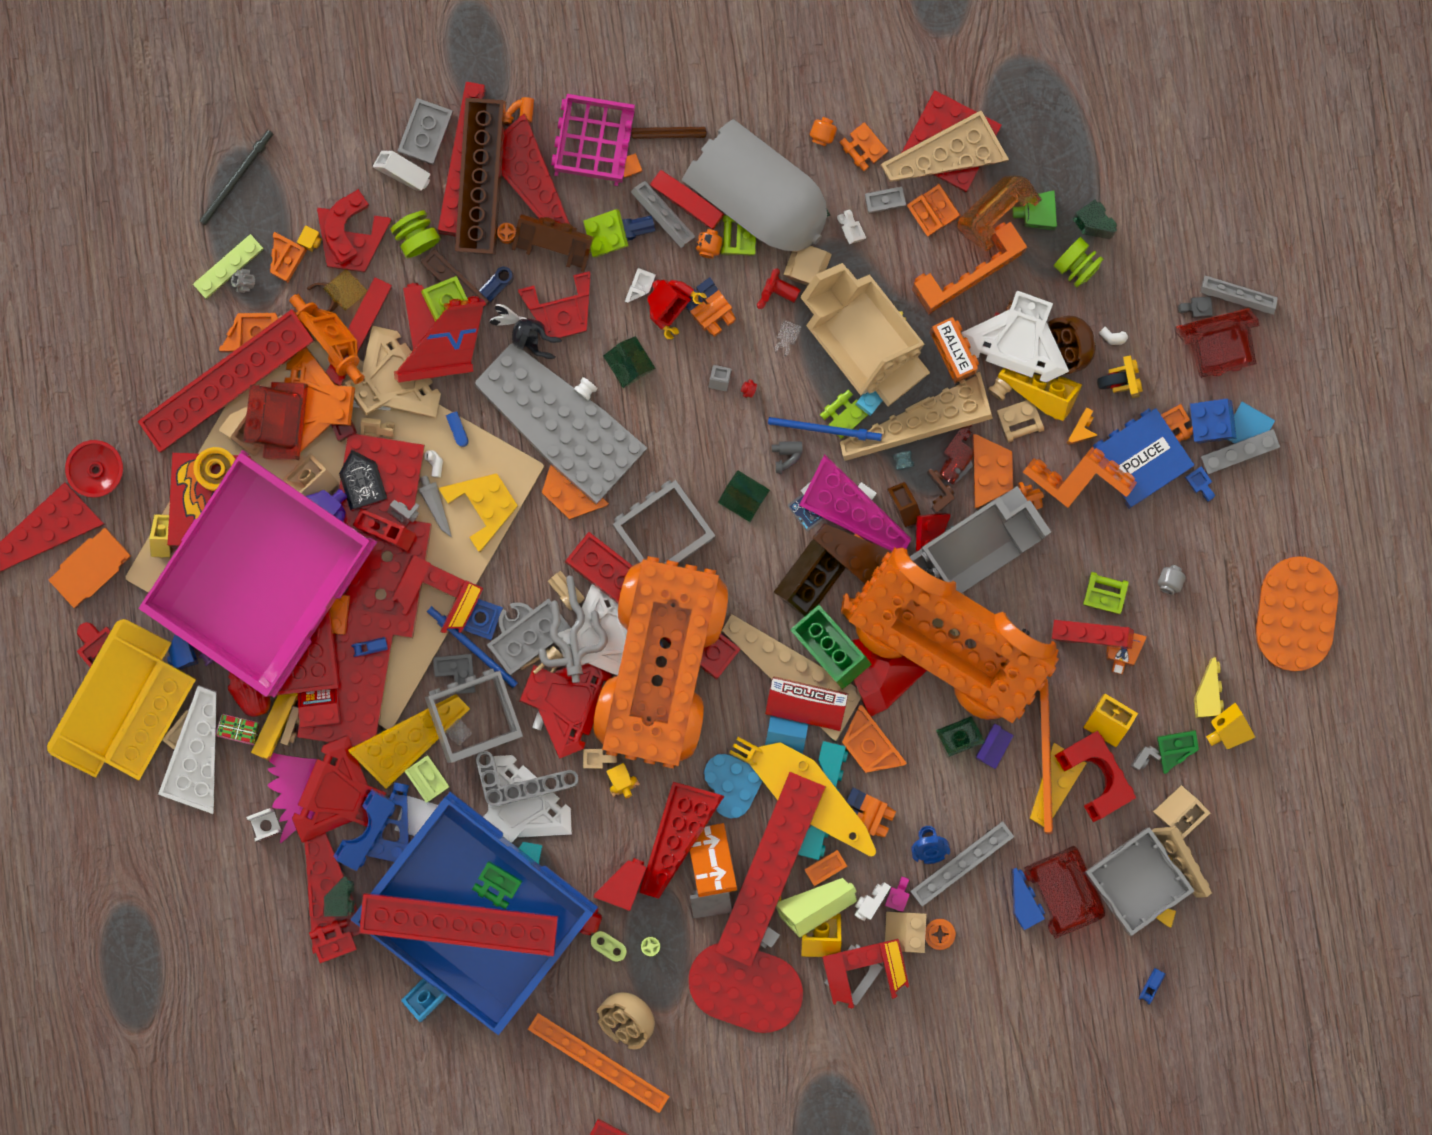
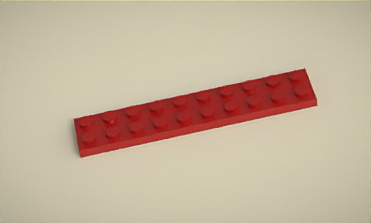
M291 309L145 415L138 423L159 453H162L315 340L295 311Z
M590 532L586 534L565 560L567 565L619 604L624 579L633 565ZM720 634L715 644L704 647L700 667L717 680L741 649ZM663 637L664 640L671 644L669 638Z
M789 772L715 952L752 967L826 786Z
M364 893L359 933L554 956L558 916Z

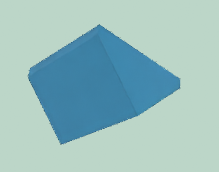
M770 716L765 745L781 742L803 754L808 724Z
M422 979L401 1001L419 1022H422L448 996L436 986H432Z

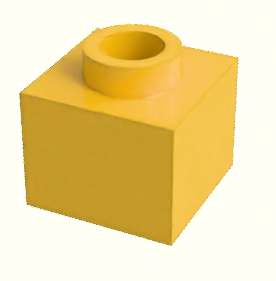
M305 225L297 244L313 252L314 248L317 249L321 243V235L318 231Z

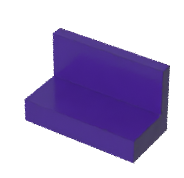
M993 724L975 758L996 769L1014 735L1001 729V726Z

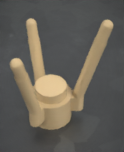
M554 646L546 649L548 659L563 658V655ZM539 655L521 667L520 670H524L540 660ZM541 663L533 673H538L545 665ZM553 667L550 672H555L558 667Z

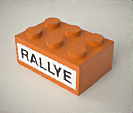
M951 317L932 326L930 335L955 384L974 375L978 370L979 362L976 356L971 355L969 351L971 346L968 339L962 337V327L959 321H955Z

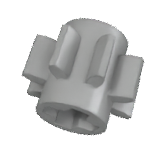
M241 269L232 275L231 283L233 287H237L236 292H250V289L255 285V277L250 275V270Z

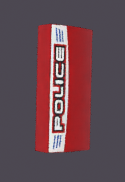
M773 676L765 714L841 731L849 693Z

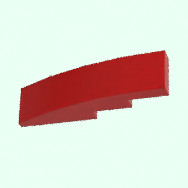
M662 170L659 171L650 183L653 189L712 230L724 216L721 211Z

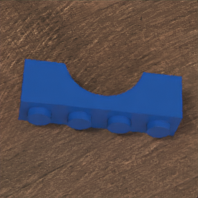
M371 789L362 805L368 815L367 828L361 836L355 839L342 840L333 856L336 861L355 871L364 865L366 854L369 850L373 849L378 833H382L385 828L386 819L395 810V803L390 798Z

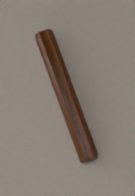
M706 127L632 128L631 137L633 139L705 138L707 135Z

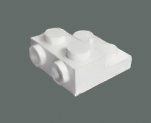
M886 883L877 884L872 892L873 898L865 895L864 898L860 897L855 905L857 910L854 916L862 921L866 919L871 920L891 886Z

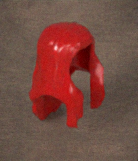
M229 671L228 678L230 679V684L228 685V691L242 711L251 717L267 713L271 704L270 696L262 697L259 691Z

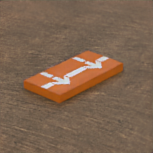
M721 823L705 826L690 849L698 896L704 897L736 891L737 886L725 825Z

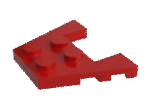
M317 207L327 267L366 272L392 219L374 215L371 235L344 231L346 237L356 250L357 256L340 265L328 247L324 234L325 220L330 209Z
M590 271L573 275L578 295L539 304L534 285L518 289L519 295L534 318L544 324L545 335L564 338L587 332Z

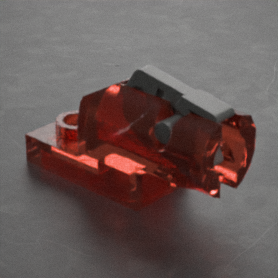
M972 425L962 427L942 454L948 460H945L939 474L951 484L957 483L973 467L971 462L973 449L962 442V440L966 441L971 435L970 428Z

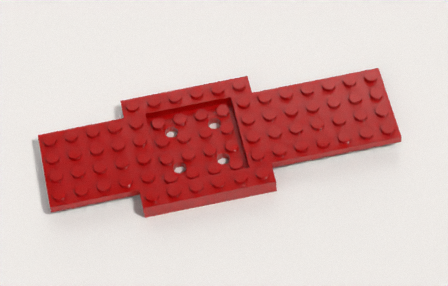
M354 434L347 438L343 465L351 450L375 461L387 499L354 510H350L347 498L341 503L346 512L344 523L364 537L374 539L377 544L349 584L348 591L343 594L350 596L346 634L333 633L340 686L337 690L341 724L301 728L299 723L298 738L332 742L348 735L351 745L356 746L377 735L393 636L413 639L422 584L406 615L400 612L404 609L397 599L394 601L391 599L411 556L415 555L426 561L432 528L431 523L410 521L405 526L390 515L388 509L394 500L405 504L409 511L414 507L425 449L423 444ZM340 480L339 489L345 493L342 482ZM362 508L414 532L416 535L409 550H403L352 526L360 509ZM386 551H390L393 554V558L389 562H385L382 559V554ZM379 589L386 591V597L383 600L376 598V592ZM377 638H386L388 650L359 657L353 656L355 651L351 645ZM367 645L361 646L363 652L368 651Z

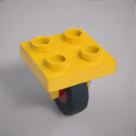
M1131 355L1123 357L1125 366L1109 369L1108 375L1097 379L1099 389H1112L1113 393L1130 390L1132 398L1140 397L1139 392H1143L1141 380L1136 378V373H1139L1136 359L1133 360Z

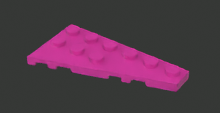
M824 454L799 506L892 551L894 547L896 549H907L911 538Z

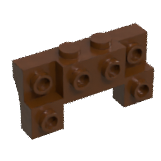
M521 214L518 219L511 250L515 251L516 248L526 250V254L530 255L533 245L567 256L569 255L566 267L570 268L571 265L581 267V272H585L594 237L577 232V228H574L571 224H561L549 217H541L538 220Z

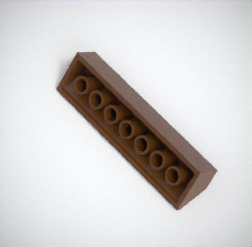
M465 99L456 252L496 255L506 102L504 100Z

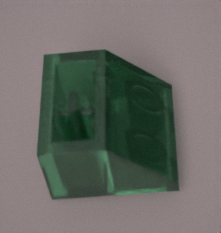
M1096 199L1077 211L1073 217V221L1083 235L1111 239L1117 232L1116 222L1113 218H1108L1104 205L1101 202H1097Z
M343 877L324 896V917L351 916V912L355 911L354 900H351V893H354V881H351V877Z

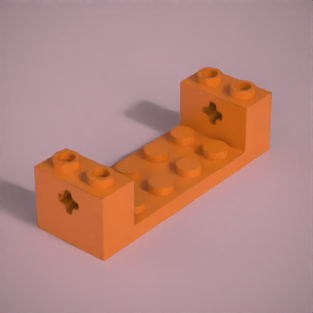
M1003 222L993 231L994 234L991 239L1000 252L991 257L992 259L989 263L983 262L978 265L972 274L967 272L962 275L958 283L954 284L952 282L945 286L942 291L931 273L928 275L923 273L915 279L912 291L928 315L1025 253L1027 246L1011 222L1007 224Z

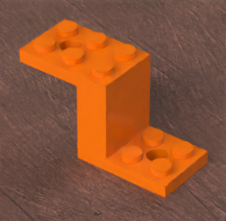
M1093 447L1090 448L1065 481L1061 480L1062 477L1057 472H1051L1046 468L1047 465L1040 459L1036 460L1033 458L1023 471L1024 474L1067 508L1096 473L1126 497L1137 484L1135 478L1130 473H1124L1119 469L1120 466L1115 461H1109L1104 457L1105 454L1101 450L1094 449Z

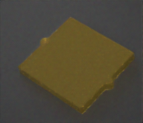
M346 269L323 288L333 298L332 300L336 301L345 311L367 293V290L358 282L359 280L355 279Z

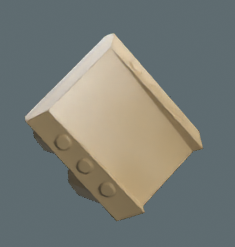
M813 246L799 251H792L783 275L792 281L808 286L816 274L826 270L832 254Z

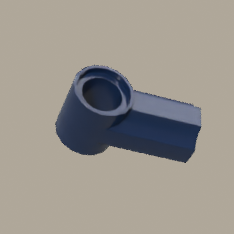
M652 215L633 220L630 218L622 220L627 241L635 239L636 236L655 232Z
M505 266L498 268L479 292L492 302L507 285L513 282L514 275L512 271ZM502 272H509V278L507 280H500V274Z

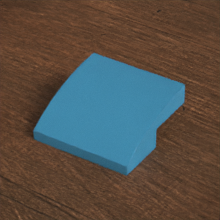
M1242 401L1234 413L1237 439H1229V441L1237 443L1269 431L1275 420Z

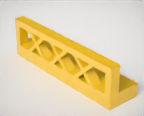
M298 693L277 696L251 751L252 754L270 761L286 727L292 707H295L298 701Z

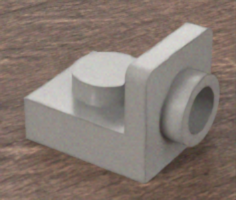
M394 500L389 506L388 513L406 526L410 521L414 522L419 515L417 511L420 505L416 503L409 511L405 504Z
M1146 746L1142 747L1131 767L1135 770L1144 769L1150 760L1148 756L1159 761L1161 759V756L1158 755L1159 751L1152 746L1148 748Z

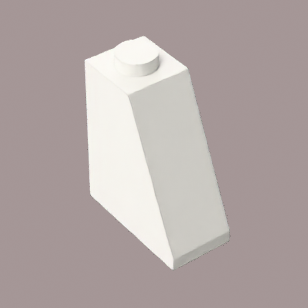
M381 151L373 165V168L414 190L422 191L430 181L428 179L431 175L430 173L394 151Z

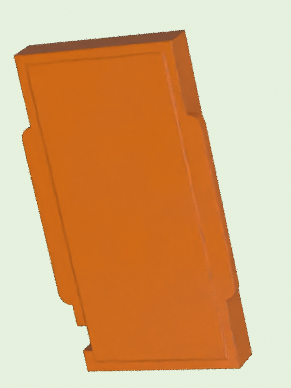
M104 528L93 539H87L60 564V569L48 580L69 604L76 608L86 598H90L132 556L109 530Z

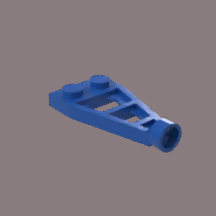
M394 782L390 799L396 805L402 807V816L399 821L389 817L385 821V827L390 823L396 824L399 827V840L396 842L385 840L382 837V833H378L375 839L376 843L373 849L368 851L367 856L395 862L409 844L407 800L409 785ZM397 791L404 792V793H403V795H398V794H397Z

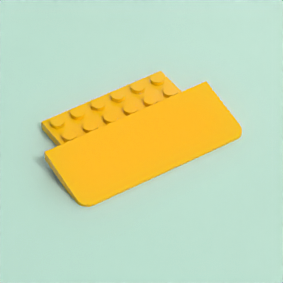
M121 619L117 621L48 742V752L57 759L95 778L105 762L140 780L196 678L162 660L172 642L129 620Z

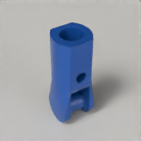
M456 411L446 415L456 443L461 447L467 446L469 441L459 413Z
M385 637L351 645V647H354V657L388 650ZM367 645L368 651L363 652L361 646Z
M1154 968L1138 999H1143L1150 1005L1166 974ZM1148 987L1153 989L1151 995L1146 992Z

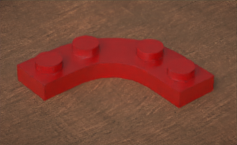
M359 189L337 201L329 210L325 220V239L340 265L357 256L356 250L346 237L344 226L348 219L369 206Z

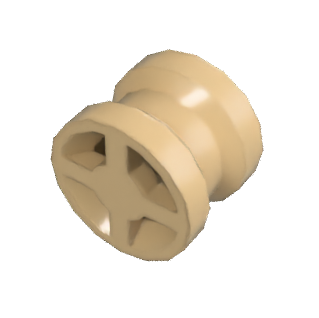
M997 377L995 384L990 386L988 391L994 397L1003 401L1005 394L1010 392L1012 388L1005 381Z

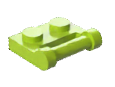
M724 215L722 218V222H724V235L721 254L755 256L756 237L728 215ZM732 223H737L736 248L731 247Z
M1091 572L1083 605L1120 615L1129 581H1118ZM1095 582L1118 588L1120 593L1117 594L1095 588Z

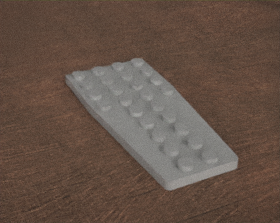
M513 343L498 356L475 382V387L558 472L596 505L647 450L645 445L590 399L589 401L586 400L571 385L528 353L514 346Z

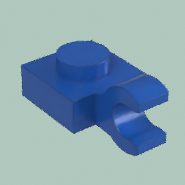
M1202 466L1185 477L1195 493L1201 490L1207 502L1215 497V494L1208 486L1212 481Z

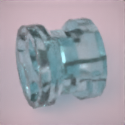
M904 451L893 455V459L896 460V470L915 466L911 460V451Z

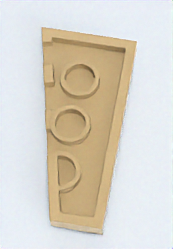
M1177 827L1154 828L1152 830L1171 856L1172 863L1180 869L1195 890L1193 892L1194 896L1200 898L1208 897L1212 894L1209 883L1204 879L1199 865L1193 859L1191 850L1186 846L1182 834Z

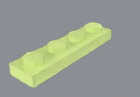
M250 234L193 285L205 299L209 298L232 278V275L237 273V270H241L263 251V247Z

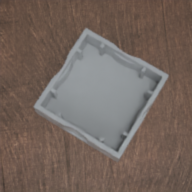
M1150 827L1142 830L1084 872L1129 936L1137 933L1151 923L1159 914L1173 907L1195 891L1180 869L1172 863L1165 848Z

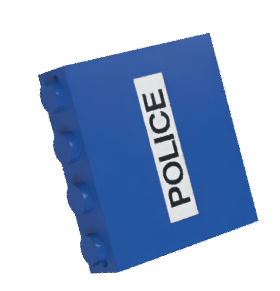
M1150 408L1140 414L1142 416L1140 419L1135 421L1133 418L1124 424L1126 428L1122 431L1117 429L1108 435L1110 438L1105 442L1101 439L1092 445L1094 449L1101 450L1105 454L1104 457L1109 461H1115L1120 466L1119 469L1124 473L1128 472L1135 478L1137 484L1127 497L1122 494L1128 509L1194 466V463L1157 408L1152 411Z

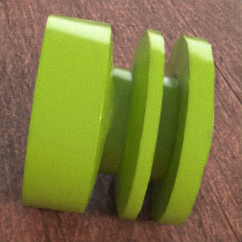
M425 210L403 217L390 229L392 234L396 235V241L406 240L400 246L406 259L428 251L441 240L435 228L425 229L431 223L430 219H426L427 213Z
M1081 237L1053 265L1061 274L1068 270L1072 272L1068 278L1069 282L1077 276L1079 279L1073 284L1076 288L1087 282L1098 271L1101 262L1104 260L1100 256L1094 262L1092 258L1097 252L1093 251L1087 255L1085 252L1090 245Z

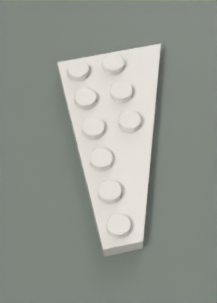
M198 685L158 795L213 814L217 692Z

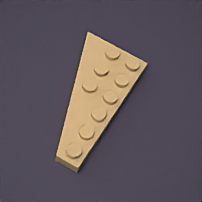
M979 111L881 164V167L888 180L893 182L1009 161L983 112Z

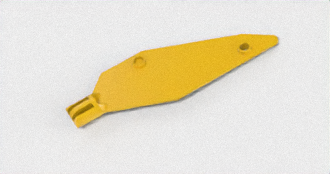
M737 737L736 740L752 749L748 751L734 743L732 747L747 754L748 757L745 758L730 750L729 754L750 764L777 800L789 772L826 786L811 825L868 856L876 854V849L866 826L813 759L781 742L757 747ZM852 832L856 833V839L854 840L850 839Z

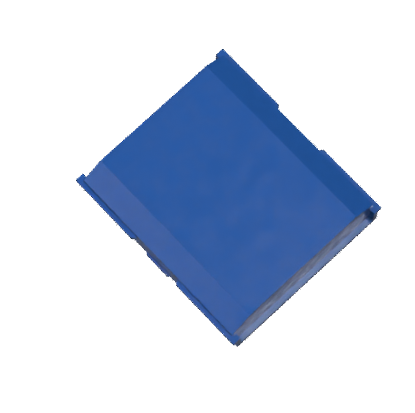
M450 791L370 894L505 910L500 906L496 907L487 898H481L477 892L472 890L475 883L480 886L484 885V882L478 878L487 862L490 861L522 880L512 899L506 895L503 899L509 902L506 910L558 916L554 956L369 935L413 968V971L432 986H436L499 1035L593 915L598 906L547 866H540L503 837L501 830ZM491 886L488 890L498 896L499 891ZM362 905L350 919L359 927Z

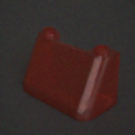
M1071 846L1024 867L1026 879L1033 884L1037 883L1052 919L1049 920L1048 929L1055 939L1105 917L1104 906L1096 889L1084 873L1087 868L1077 847Z

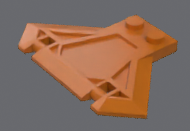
M307 347L286 364V370H291L290 377H285L279 420V426L284 427L283 434H278L277 441L291 460L330 425L351 426L355 388L352 386H336Z

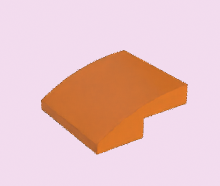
M941 184L936 185L907 204V207L927 237L961 216Z

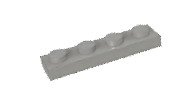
M646 181L633 188L631 193L681 248L693 241L695 235Z
M1204 276L1200 293L1208 296H1214L1273 315L1278 297L1209 276Z
M1274 429L1202 455L1201 458L1207 474L1277 449L1280 445Z

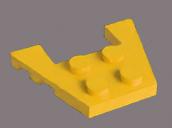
M497 473L439 488L448 504L466 494L486 525L485 528L469 537L478 552L482 551L484 546L518 507Z

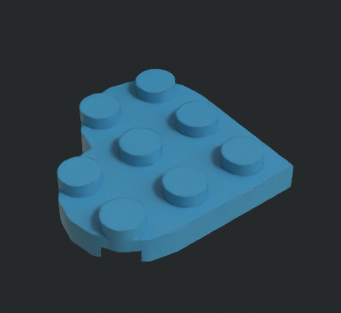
M718 754L708 761L704 770L705 781L708 786L715 791L714 793L724 796L716 809L717 812L723 817L730 819L739 818L744 815L750 808L762 783L761 778L753 768L733 756Z

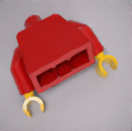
M656 280L652 284L654 290L647 299L650 306V319L661 330H664L665 338L673 339L674 337L671 335V332L677 335L679 330L676 327L669 326L690 302L691 299L689 297H693L694 303L703 304L698 300V296L700 295L703 298H707L705 293L694 292L692 287L682 281Z

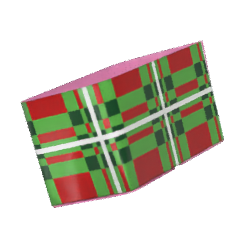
M222 714L215 735L255 745L260 724L255 721Z

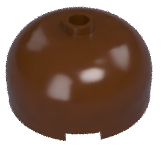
M1067 315L1050 320L1048 326L1056 344L1064 343L1065 345L1059 347L1065 362H1070L1066 364L1069 372L1065 374L1085 369L1092 362L1096 352V340L1091 327L1083 319L1076 316Z

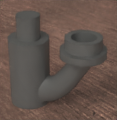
M785 441L772 445V452H779V455H792L784 463H782V460L776 462V473L782 474L783 470L791 467L800 459L803 452L802 441Z

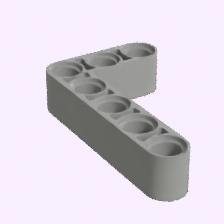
M482 751L476 758L485 800L493 807L575 787L579 781L575 771L566 770L501 787L493 755L488 751ZM483 755L490 756L491 761L488 765L480 763V758ZM487 774H494L495 782L493 784L485 782ZM567 774L575 776L573 784L565 783L564 778ZM550 778L555 779L557 783L553 789L546 787V781ZM530 783H535L538 787L537 792L534 794H530L527 791V786ZM511 788H517L519 791L518 796L514 799L508 796V791ZM493 792L500 795L497 803H491L489 800V796Z

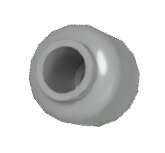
M1171 565V567L1163 568L1157 582L1162 592L1174 595L1181 591L1186 577L1181 572L1182 569L1180 567Z

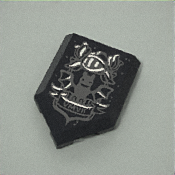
M351 450L339 473L350 510L387 499L377 463Z

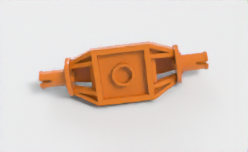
M299 294L293 295L289 302L297 310L296 314L306 329L311 332L328 353V361L336 368V373L339 376L348 374L354 384L361 383L365 376L356 367L360 361L357 354L356 338L335 313L319 309L314 302L306 304ZM346 354L349 355V357L343 359Z

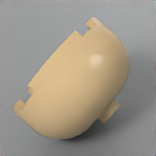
M625 992L615 993L609 996L597 1009L600 1017L598 1020L600 1027L617 1044L621 1040L624 1044L628 1045L629 1049H640L653 1034L655 1027L653 1013L642 999L633 994ZM618 1023H621L622 1025L614 1034L611 1028H615Z

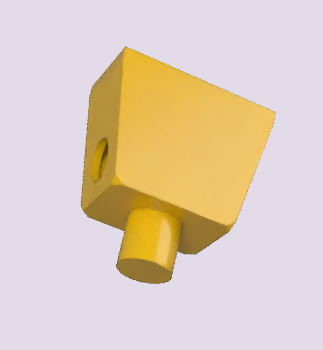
M1236 703L1232 704L1211 721L1215 731L1206 736L1211 746L1222 741L1226 749L1255 738L1254 733Z

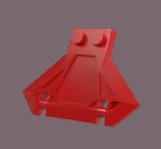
M585 664L582 666L583 674L579 675L580 682L572 683V676L567 675L566 668L553 673L542 668L538 673L534 674L533 671L538 666H533L519 702L538 709L559 759L584 749L586 743L581 741L582 735L589 736L594 724L595 710L604 681L606 682L612 678L611 673L591 664ZM592 677L597 678L595 684L590 683ZM571 730L576 731L574 737L569 736Z
M348 735L323 745L321 752L325 753L323 761L316 760L298 803V806L303 807L300 814L294 813L292 817L302 843L351 821L367 827L368 815L362 805L371 789L384 796L386 795V792L367 784L358 760L348 751L352 748ZM333 757L337 758L334 765L330 764ZM313 811L311 819L308 818L309 812Z

